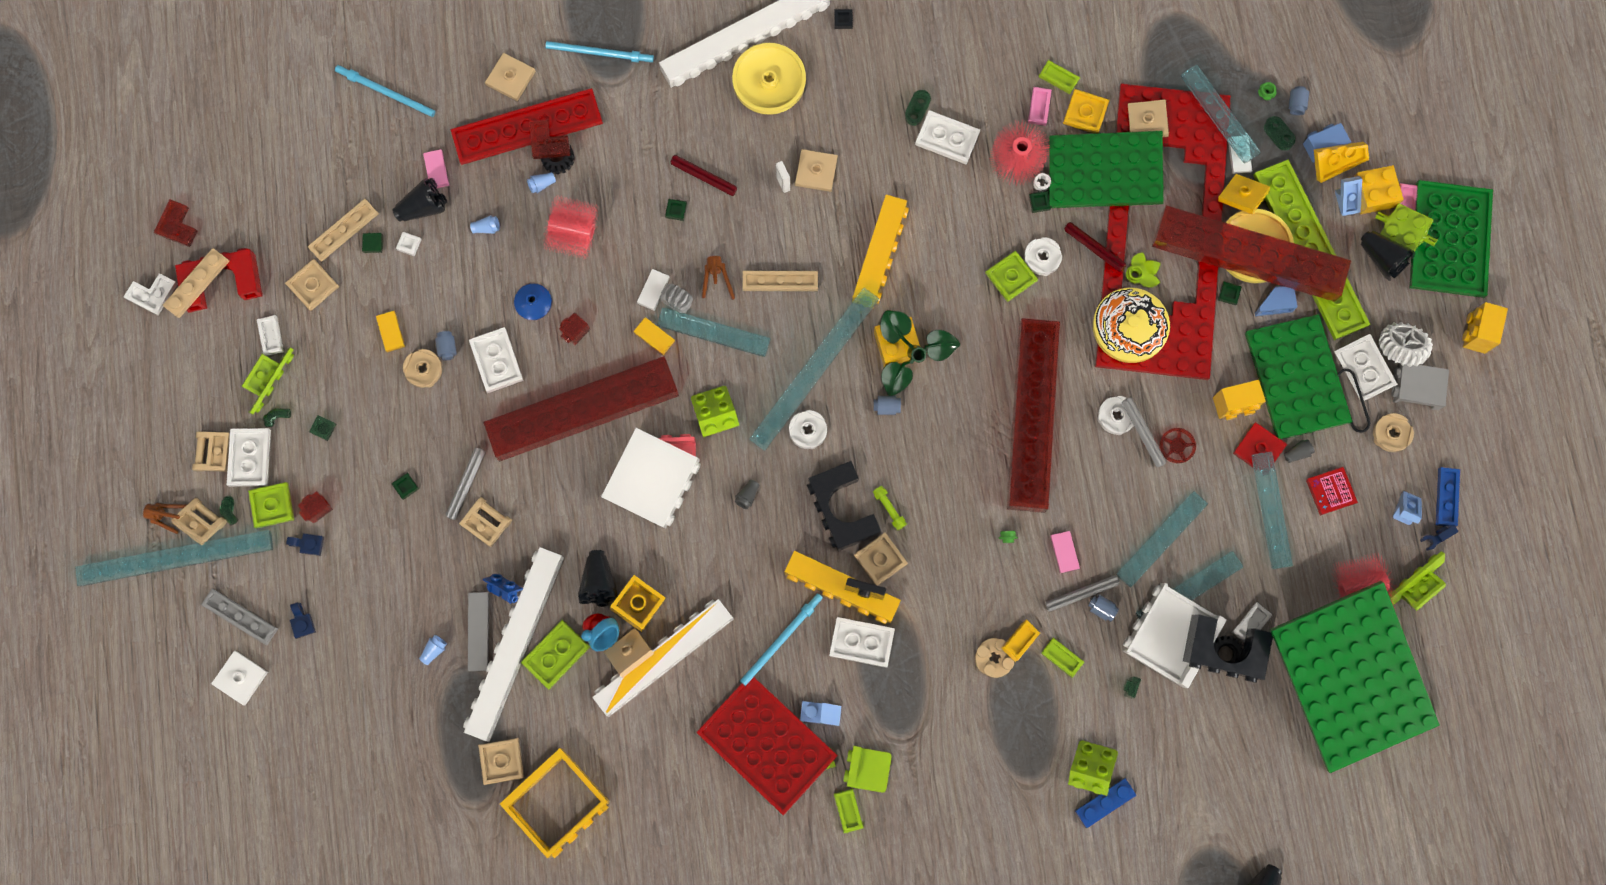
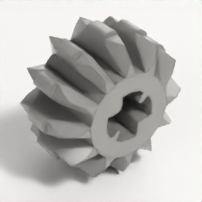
M667 284L663 288L660 295L661 301L679 313H686L692 305L693 297L678 285Z

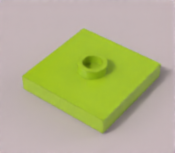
M1016 250L985 272L1007 302L1038 281V278Z
M287 482L248 490L254 528L257 529L294 520L289 484Z

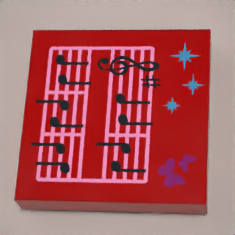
M1344 467L1306 479L1320 516L1358 503Z

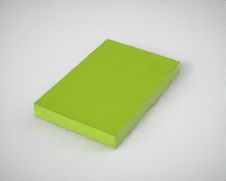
M561 620L521 663L550 690L586 653L590 646L564 620Z

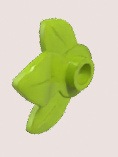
M1138 253L1131 259V266L1126 270V279L1133 284L1140 283L1146 288L1155 287L1160 284L1159 279L1154 276L1159 270L1160 262L1146 261L1144 253ZM1133 272L1137 273V278L1132 276Z

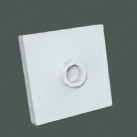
M234 650L211 684L240 704L246 705L268 671Z

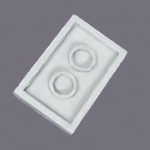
M929 110L915 145L967 165L980 134V129Z
M505 327L469 339L487 393L524 381Z
M1371 334L1334 351L1343 369H1351L1355 373L1364 401L1398 385ZM1345 371L1359 397L1352 374Z
M269 428L230 429L227 486H268L271 430Z
M837 617L829 656L887 668L895 628Z

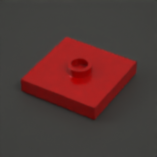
M1255 422L1233 454L1265 476L1287 444Z

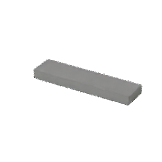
M213 588L201 604L265 645L269 644L278 630L277 627Z
M489 592L468 593V671H486L489 664Z

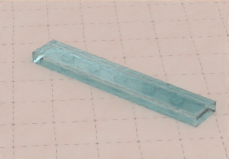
M1195 65L1182 73L1181 78L1241 161L1245 164L1260 155V150L1199 66Z
M663 307L657 322L658 327L762 357L766 356L771 340L768 337Z
M1273 453L1253 454L1251 456L1272 569L1292 567L1293 563Z
M1193 491L1116 575L1131 588L1201 513L1208 503Z
M1231 551L1173 588V590L1192 601L1242 569L1243 565L1235 553ZM1140 609L1135 614L1141 619L1144 612Z

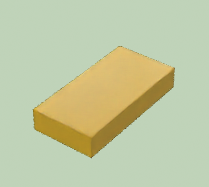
M391 311L376 316L385 351L390 352L405 347L396 312Z
M646 317L633 331L634 334L662 355L675 342V339Z
M1026 619L1001 649L1016 662L1030 647L1040 632Z

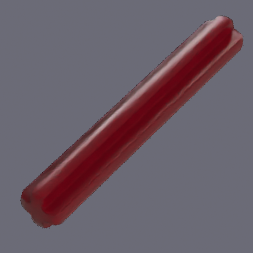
M677 155L671 158V165L731 196L736 194L737 186Z
M1072 222L1065 226V232L1117 271L1122 272L1125 269L1126 263Z

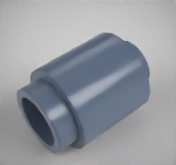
M1297 86L1290 91L1288 107L1290 114H1305L1309 100V91L1305 87Z
M442 331L437 333L435 342L438 357L442 358V360L453 359L457 352L452 332Z
M878 396L877 399H874V411H877V415H896V413H901V398H896V396Z
M1100 594L1097 597L1093 596L1088 604L1091 607L1090 612L1110 622L1119 610L1115 603Z

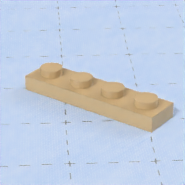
M364 199L307 247L322 262L375 218L378 212Z
M212 248L162 306L180 318L228 264L229 260Z
M743 271V291H818V271Z

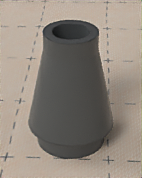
M1306 439L1305 441L1301 440L1285 452L1284 456L1288 463L1311 457L1315 450L1311 442Z
M750 479L735 496V503L743 509H748L749 506H752L760 485Z

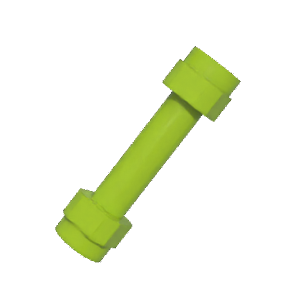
M883 486L876 488L873 491L876 500L880 499L893 519L892 525L898 531L907 525L906 520L903 516H899L886 496L888 494L887 490Z

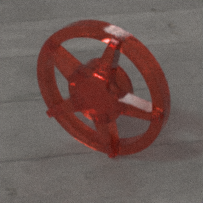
M1172 428L1161 437L1160 450L1168 461L1180 464L1187 462L1193 457L1196 451V442L1192 434L1187 430ZM1171 432H1178L1177 437L1173 440L1165 438ZM1181 432L1186 434L1192 443H1185L1181 438ZM1164 441L1170 445V451L1167 454L1163 447ZM1192 446L1191 454L1185 458L1183 451L1186 447ZM1172 453L1179 454L1182 460L1172 459L1169 455Z

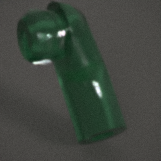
M284 408L272 409L263 416L264 425L272 427L275 424V419L290 418L291 410Z
M225 496L221 502L220 514L232 526L238 522L237 517L233 514L234 499L231 496Z

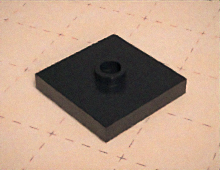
M847 578L845 590L858 593V596L864 598L873 597L883 600L886 592L885 587Z

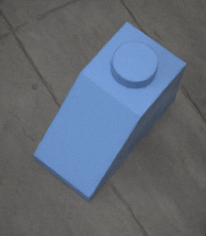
M1280 284L1275 286L1256 310L1255 316L1292 313L1297 308L1294 285Z

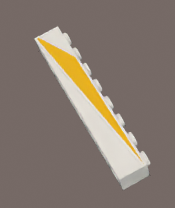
M719 599L708 602L704 606L705 610L700 614L699 612L694 613L689 617L690 621L686 625L680 624L673 630L674 634L672 636L662 638L658 642L659 646L652 650L654 654L622 678L618 673L610 679L611 683L606 687L602 685L595 691L596 695L593 696V699L607 717L614 714L734 620Z

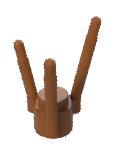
M710 256L707 258L702 298L706 297L709 272L713 275L714 284H717V274H720L722 271L731 299L734 300L735 296L726 272L725 263H722L720 256Z
M147 504L143 511V517L150 519L152 524H157L178 534V530L159 520L164 516L180 518L179 515L165 512L163 508L183 509L187 505Z

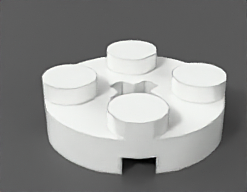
M1050 238L1031 241L1024 253V262L1037 275H1050L1058 269L1062 261L1059 245ZM1044 252L1048 259L1040 260L1038 254H1043Z
M1110 397L1099 408L1098 422L1104 430L1111 434L1122 435L1134 426L1122 405V401L1126 397ZM1113 411L1115 413L1120 411V416L1122 417V419L1118 418L1116 420L1114 418Z
M812 410L799 412L790 421V438L800 448L815 449L823 443L827 435V426L824 418ZM809 425H811V430L813 432L805 434V430L803 429V427H808Z

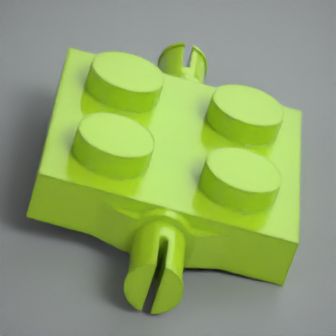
M1398 203L1394 212L1389 216L1380 211L1375 216V219L1385 223L1380 234L1412 249L1414 252L1423 242L1435 246V243H1437L1438 239L1428 235V230L1434 222L1433 219Z

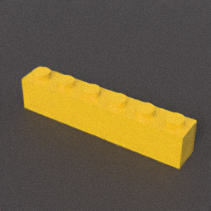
M885 195L853 294L852 303L874 309L875 303L879 304L882 293H879L880 287L885 286L887 280L885 272L886 269L890 270L893 261L890 256L892 252H896L898 246L896 237L897 235L901 236L904 227L901 222L908 215L907 200Z
M796 551L793 552L784 571L788 580L795 583L798 581L805 583L804 587L815 591V589L820 590L826 598L833 599L835 597L840 600V604L848 608L852 605L858 608L857 612L865 616L871 614L876 617V621L882 624L891 623L901 601L885 593L883 600L873 597L864 598L858 596V593L845 590L847 578L852 577Z

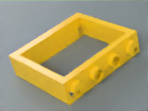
M559 748L508 795L500 805L546 858L552 856L556 858L563 851L562 846L566 842L571 844L579 836L577 832L581 828L587 829L594 822L592 818L596 814L600 816L609 808L607 804L610 801L565 750ZM563 759L600 802L550 848L513 805Z

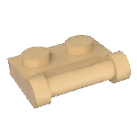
M196 432L197 448L195 464L192 465V470L227 472L230 433ZM209 439L206 464H203L205 440Z
M480 497L459 524L489 547H492L503 531L511 524L512 519L508 516H503L488 505L484 498ZM482 509L500 522L499 526L496 527L479 515L478 511Z
M194 498L177 514L180 516L179 519L173 518L171 520L175 526L200 545H203L227 523L226 519L218 517L202 505V501L198 498ZM193 511H199L201 514H203L205 517L211 520L213 524L209 525L206 521H204L202 518L196 515Z

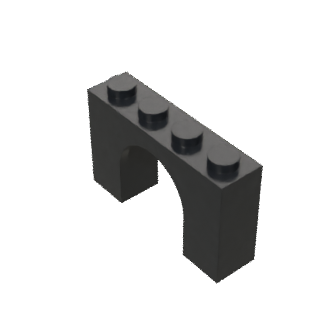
M852 461L808 478L809 484L806 485L810 495L814 494L816 502H814L817 512H821L824 519L821 522L825 531L829 530L831 537H829L832 548L836 547L838 552L881 534V529L874 514L854 522H843L834 517L830 511L829 501L832 495L839 489L854 484L859 480Z
M1203 615L1191 616L1183 662L1189 663V667L1201 669V666L1207 667V671L1212 673L1227 672L1226 676L1232 678L1243 676L1245 681L1257 683V680H1265L1273 640L1271 632L1247 629L1244 648L1240 657L1231 663H1227L1219 658L1214 649V636L1218 619Z

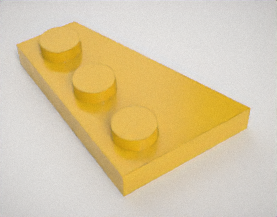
M1357 142L1314 149L1317 181L1322 183L1368 161V144Z

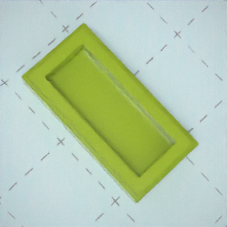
M1050 60L1047 61L1039 74V78L1068 94L1072 93L1080 79L1079 76Z
M1052 638L1041 652L1044 657L1071 678L1074 677L1084 664L1083 660L1055 638Z
M853 789L835 793L834 797L843 832L848 833L863 829Z

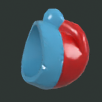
M595 613L589 615L583 621L581 637L584 641H588L592 650H607L618 640L619 626L614 618Z

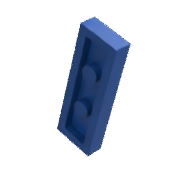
M1438 468L1436 525L1458 526L1460 469Z
M1123 778L1109 788L1107 796L1099 794L1075 810L1085 828H1088L1137 795L1126 778Z

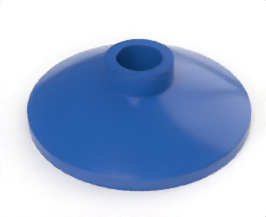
M539 284L523 286L518 290L514 298V306L517 313L527 320L543 318L549 312L552 305L549 291ZM534 297L535 301L530 303L529 299Z

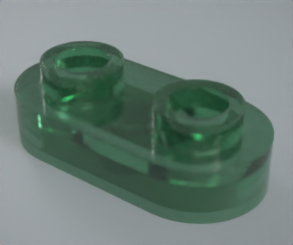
M918 90L913 94L905 112V120L909 125L916 126L922 122L931 101V96L927 91ZM922 99L924 103H919L918 100ZM915 115L917 116V118L912 119L911 116Z
M1277 116L1267 119L1264 124L1266 134L1279 149H1291L1296 141L1292 131Z

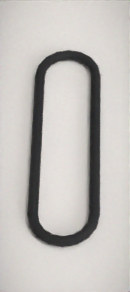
M1342 369L1337 375L1339 377L1345 371L1352 374L1368 423L1367 427L1363 430L1356 429L1353 422L1350 423L1351 427L1358 433H1364L1370 428L1371 423L1356 375L1351 369Z

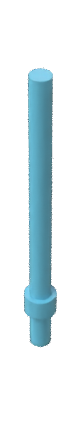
M546 41V49L629 59L631 62L638 63L639 61L654 62V55L641 54L640 51L626 52Z
M339 65L335 68V72L346 76L352 82L361 83L428 116L433 117L435 115V110L359 75L357 71L348 70Z
M817 593L808 604L805 603L797 617L743 676L740 682L744 686L750 682L806 617H810L814 612L813 609L823 599L820 594Z

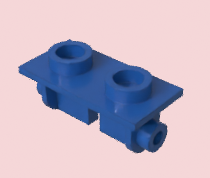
M492 574L490 577L483 578V581L488 583V591L498 597L502 596V599L508 603L517 602V592L523 590L515 582L509 581L500 574Z

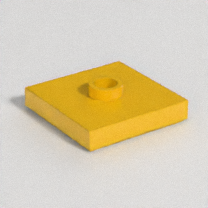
M1074 89L1063 124L1093 134L1099 133L1109 99Z
M1235 174L1220 194L1218 202L1253 215L1269 193L1270 186Z

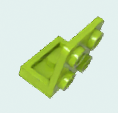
M726 386L717 387L691 396L703 437L740 426Z
M1080 741L1071 766L1068 785L1107 796L1118 751L1087 741Z
M853 746L852 750H848L847 762H850L849 770H845L843 782H847V787L884 793L887 789L891 754Z

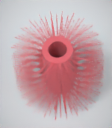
M1023 120L1017 135V131L1012 129V131L1010 130L1011 133L1006 134L1004 132L997 137V145L995 139V145L993 146H995L996 150L992 151L993 153L991 154H994L992 156L999 154V156L989 158L1001 161L996 164L1004 165L1001 169L1003 172L1007 170L1005 178L1010 170H1013L1011 180L1014 175L1016 186L1021 174L1025 177L1026 173L1028 175L1031 171L1034 174L1037 171L1038 173L1041 171V167L1047 160V155L1043 153L1045 151L1040 150L1050 148L1039 145L1044 142H1041V137H1036V134L1032 136L1034 128L1028 138L1026 136L1028 126L1025 134H1023L1025 131Z
M554 198V203L558 208L553 207L552 201V214L549 216L547 236H550V238L546 237L548 242L553 243V247L554 244L555 246L558 245L560 251L562 248L564 252V249L566 250V247H568L567 249L570 248L572 250V254L574 251L576 255V252L578 253L580 250V252L582 251L588 257L587 252L583 248L581 249V247L588 249L590 253L589 242L595 234L596 224L594 222L596 221L594 219L596 216L593 215L597 214L595 211L590 210L591 208L588 209L587 205H585V209L591 213L585 212L581 209V204L578 207V202L576 206L575 202L573 205L571 201L572 206L570 207L567 201L565 204L564 201L562 203L560 200V203L564 205L562 207L558 204V199L556 203Z
M1374 556L1371 562H1366L1365 558L1363 564L1361 559L1360 564H1358L1357 559L1355 565H1350L1349 561L1347 567L1344 563V567L1337 568V570L1344 569L1342 575L1341 572L1337 574L1339 575L1337 577V589L1339 590L1340 597H1345L1379 581L1384 582L1387 592L1390 590L1392 593L1389 575L1387 576L1385 573V560L1384 571L1383 563L1381 568V564L1378 563L1377 565V557L1376 561H1374Z

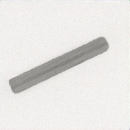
M1131 397L1126 398L1122 401V405L1156 467L1166 464V459L1134 400Z
M480 448L474 449L447 510V518L456 520L483 459L484 450Z
M1116 575L1047 601L1045 603L1046 608L1049 612L1118 586L1119 580Z

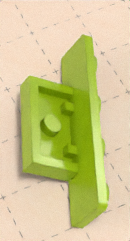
M289 347L279 363L264 354L260 355L241 386L258 396L248 413H259L264 405L262 402L265 395L269 396L274 389L271 385L275 379L279 380L284 373V370H282L284 364H289L294 357V354H292L294 349Z
M1441 551L1437 555H1432L1427 564L1423 567H1418L1409 579L1405 578L1396 590H1392L1389 596L1392 599V605L1403 599L1417 611L1445 588L1446 583L1433 573L1445 562V553Z

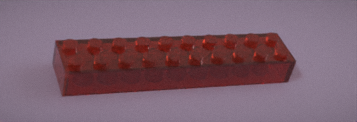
M1167 205L1162 211L1152 247L1334 302L1342 296L1352 261Z
M1022 318L1019 323L1007 510L1045 513L1048 510L1060 321Z
M663 356L484 421L483 423L494 455L500 462L678 397L679 394L666 358Z

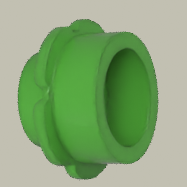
M1271 82L1261 84L1258 90L1259 96L1263 97L1264 100H1271L1277 93L1276 86Z
M1000 531V537L998 538L1002 539L1003 543H1014V539L1018 537H1016V531Z

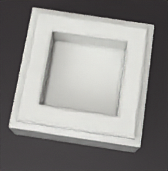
M402 232L396 249L397 251L415 256L421 238Z

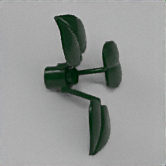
M886 310L880 322L881 334L890 343H896L901 338L909 347L907 354L910 360L903 362L901 365L897 362H891L883 368L881 380L887 395H896L911 383L913 372L910 368L904 367L905 365L913 364L914 361L917 363L924 361L926 353L934 361L947 359L961 345L957 338L947 331L933 330L926 336L927 344L923 348L918 345H912L904 337L909 334L912 328L910 318L903 312Z

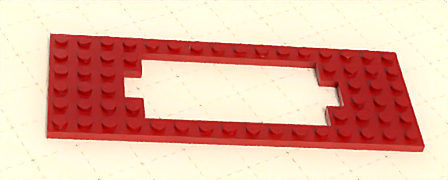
M1120 84L1115 133L1130 132L1128 103L1166 100L1169 136L1163 137V146L1184 149L1183 163L1205 165L1195 303L1178 301L1172 303V314L1168 315L1170 331L1167 341L1152 358L1137 363L1118 361L1106 354L1097 343L1095 367L1202 380L1210 379L1219 262L1217 239L1221 230L1223 203L1218 202V199L1224 190L1231 97L1229 95ZM1109 206L1105 248L1124 261L1129 206ZM1105 261L1101 301L1110 293L1122 289L1123 271H1117Z

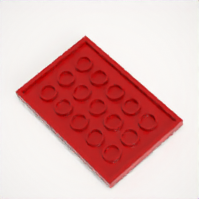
M755 677L746 686L741 684L696 732L783 816L838 757L835 752Z

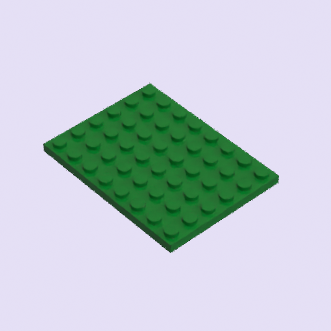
M1384 582L1374 583L1270 629L1329 773L1440 726Z

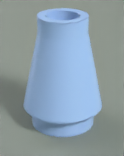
M552 172L530 176L527 179L528 187L532 193H539L556 182Z
M490 215L476 222H471L470 228L473 234H495L496 231L500 230V224L496 216Z
M437 635L429 638L419 660L429 665L445 650L447 643Z

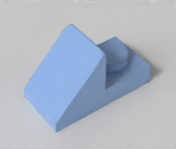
M1360 176L1341 179V189L1335 190L1342 216L1361 213L1362 178Z
M1403 491L1393 518L1407 525H1411L1412 522L1418 524L1422 519L1421 498Z
M802 701L800 721L839 726L842 706Z

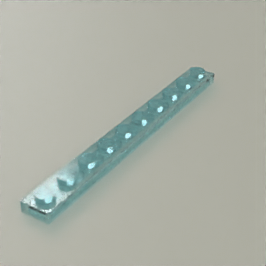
M866 288L862 289L749 440L763 451L769 447L879 301L878 297Z
M270 530L208 541L203 545L197 543L76 566L77 586L81 587L273 550L272 534Z

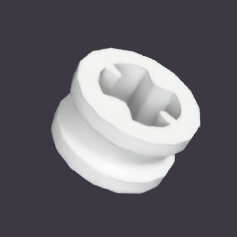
M1045 173L1038 174L1033 182L1034 188L1039 192L1047 191L1051 184V178ZM1041 179L1046 183L1044 186H1040Z

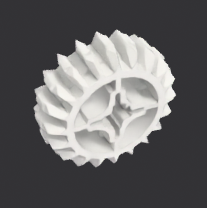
M1393 322L1392 325H1387L1381 332L1378 342L1379 350L1383 351L1382 355L1388 356V360L1401 363L1402 366L1407 364L1409 367L1423 364L1429 358L1433 344L1431 343L1432 339L1428 337V333L1422 332L1423 329H1418L1416 325L1411 326L1409 323L1403 324L1402 322L1399 324Z

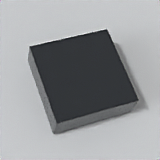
M834 9L835 29H853V9Z

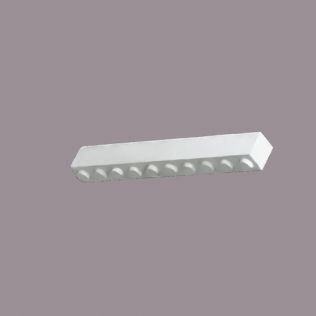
M778 0L659 62L660 70L671 88L680 86L685 80L699 76L704 70L713 69L718 63L730 60L733 55L745 52L754 44H761L766 38L778 35L781 30L791 28L801 20L809 19L812 14L818 11L826 10L830 5V0Z
M541 547L538 551L534 552L532 557L533 565L531 570L528 569L525 574L524 580L526 582L524 587H522L523 590L517 593V604L512 606L509 613L510 621L504 625L502 635L504 636L501 643L498 642L495 647L494 653L496 655L494 660L490 661L487 666L486 672H488V675L480 683L479 690L481 692L479 697L474 699L471 709H473L472 714L464 722V733L490 742L521 666V661L525 656L564 560L562 555Z

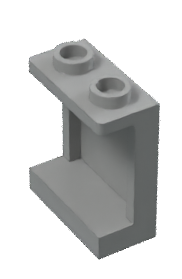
M1400 364L1394 369L1393 377L1396 378L1395 381L1398 384L1391 391L1394 403L1404 401L1431 406L1432 410L1438 411L1446 406L1449 369L1425 365H1412L1409 367L1407 364L1403 366Z

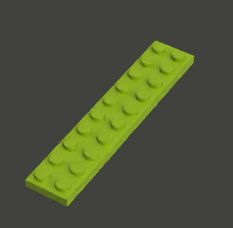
M1289 159L1255 172L1253 175L1255 181L1270 186V191L1264 198L1270 211L1280 217L1292 233L1294 240L1293 258L1333 339L1337 340L1370 326L1371 324Z

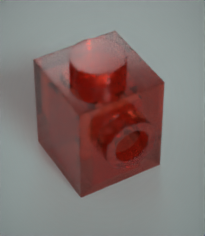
M574 312L569 318H565L561 322L559 330L562 335L560 337L569 344L571 342L576 345L590 331V327Z
M317 491L312 495L305 496L298 505L301 509L299 512L301 517L305 521L309 520L312 523L317 522L333 510L324 496Z

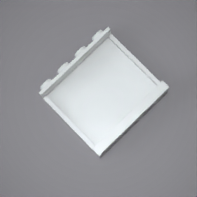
M636 428L601 497L666 529L667 525L671 526L675 516L673 513L675 509H679L684 499L681 497L684 491L689 490L692 484L690 479L693 473L697 474L701 466L699 463L700 459Z
M1160 583V585H1156L1153 589L1151 601L1144 605L1142 609L1144 613L1141 619L1138 618L1132 627L1134 629L1133 633L1124 640L1122 651L1179 686L1189 688L1199 670L1189 667V663L1183 662L1191 616L1203 615L1218 619L1214 642L1226 619L1214 615L1168 587L1167 583Z

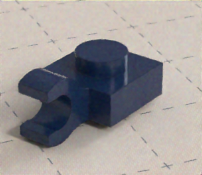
M1445 525L1436 530L1437 535H1426L1420 541H1430V546L1426 548L1429 551L1459 531L1455 525L1449 528Z
M303 534L302 539L287 537L286 545L300 547L299 553L321 556L324 537L311 534Z
M301 603L291 604L290 607L295 618L291 619L290 623L295 639L316 633L311 614H304Z

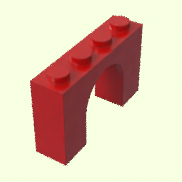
M240 248L237 252L220 253L229 260L223 269L233 271L238 295L243 300L262 297L256 255L247 248ZM201 257L200 260H187L175 265L178 287L204 257ZM204 291L186 310L188 313L207 309Z

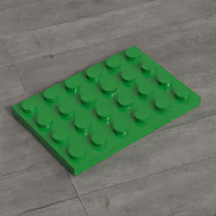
M1163 131L1049 136L1051 208L1159 205L1164 203Z
M1418 180L1416 182V211L1433 219L1434 222L1428 230V235L1438 240L1435 246L1423 242L1416 249L1415 257L1411 258L1409 288L1485 298L1488 296L1493 189Z
M1319 314L1245 332L1276 437L1282 440L1353 422Z

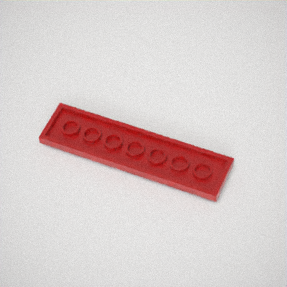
M591 88L450 130L461 165L551 138L601 125L603 122L593 89Z

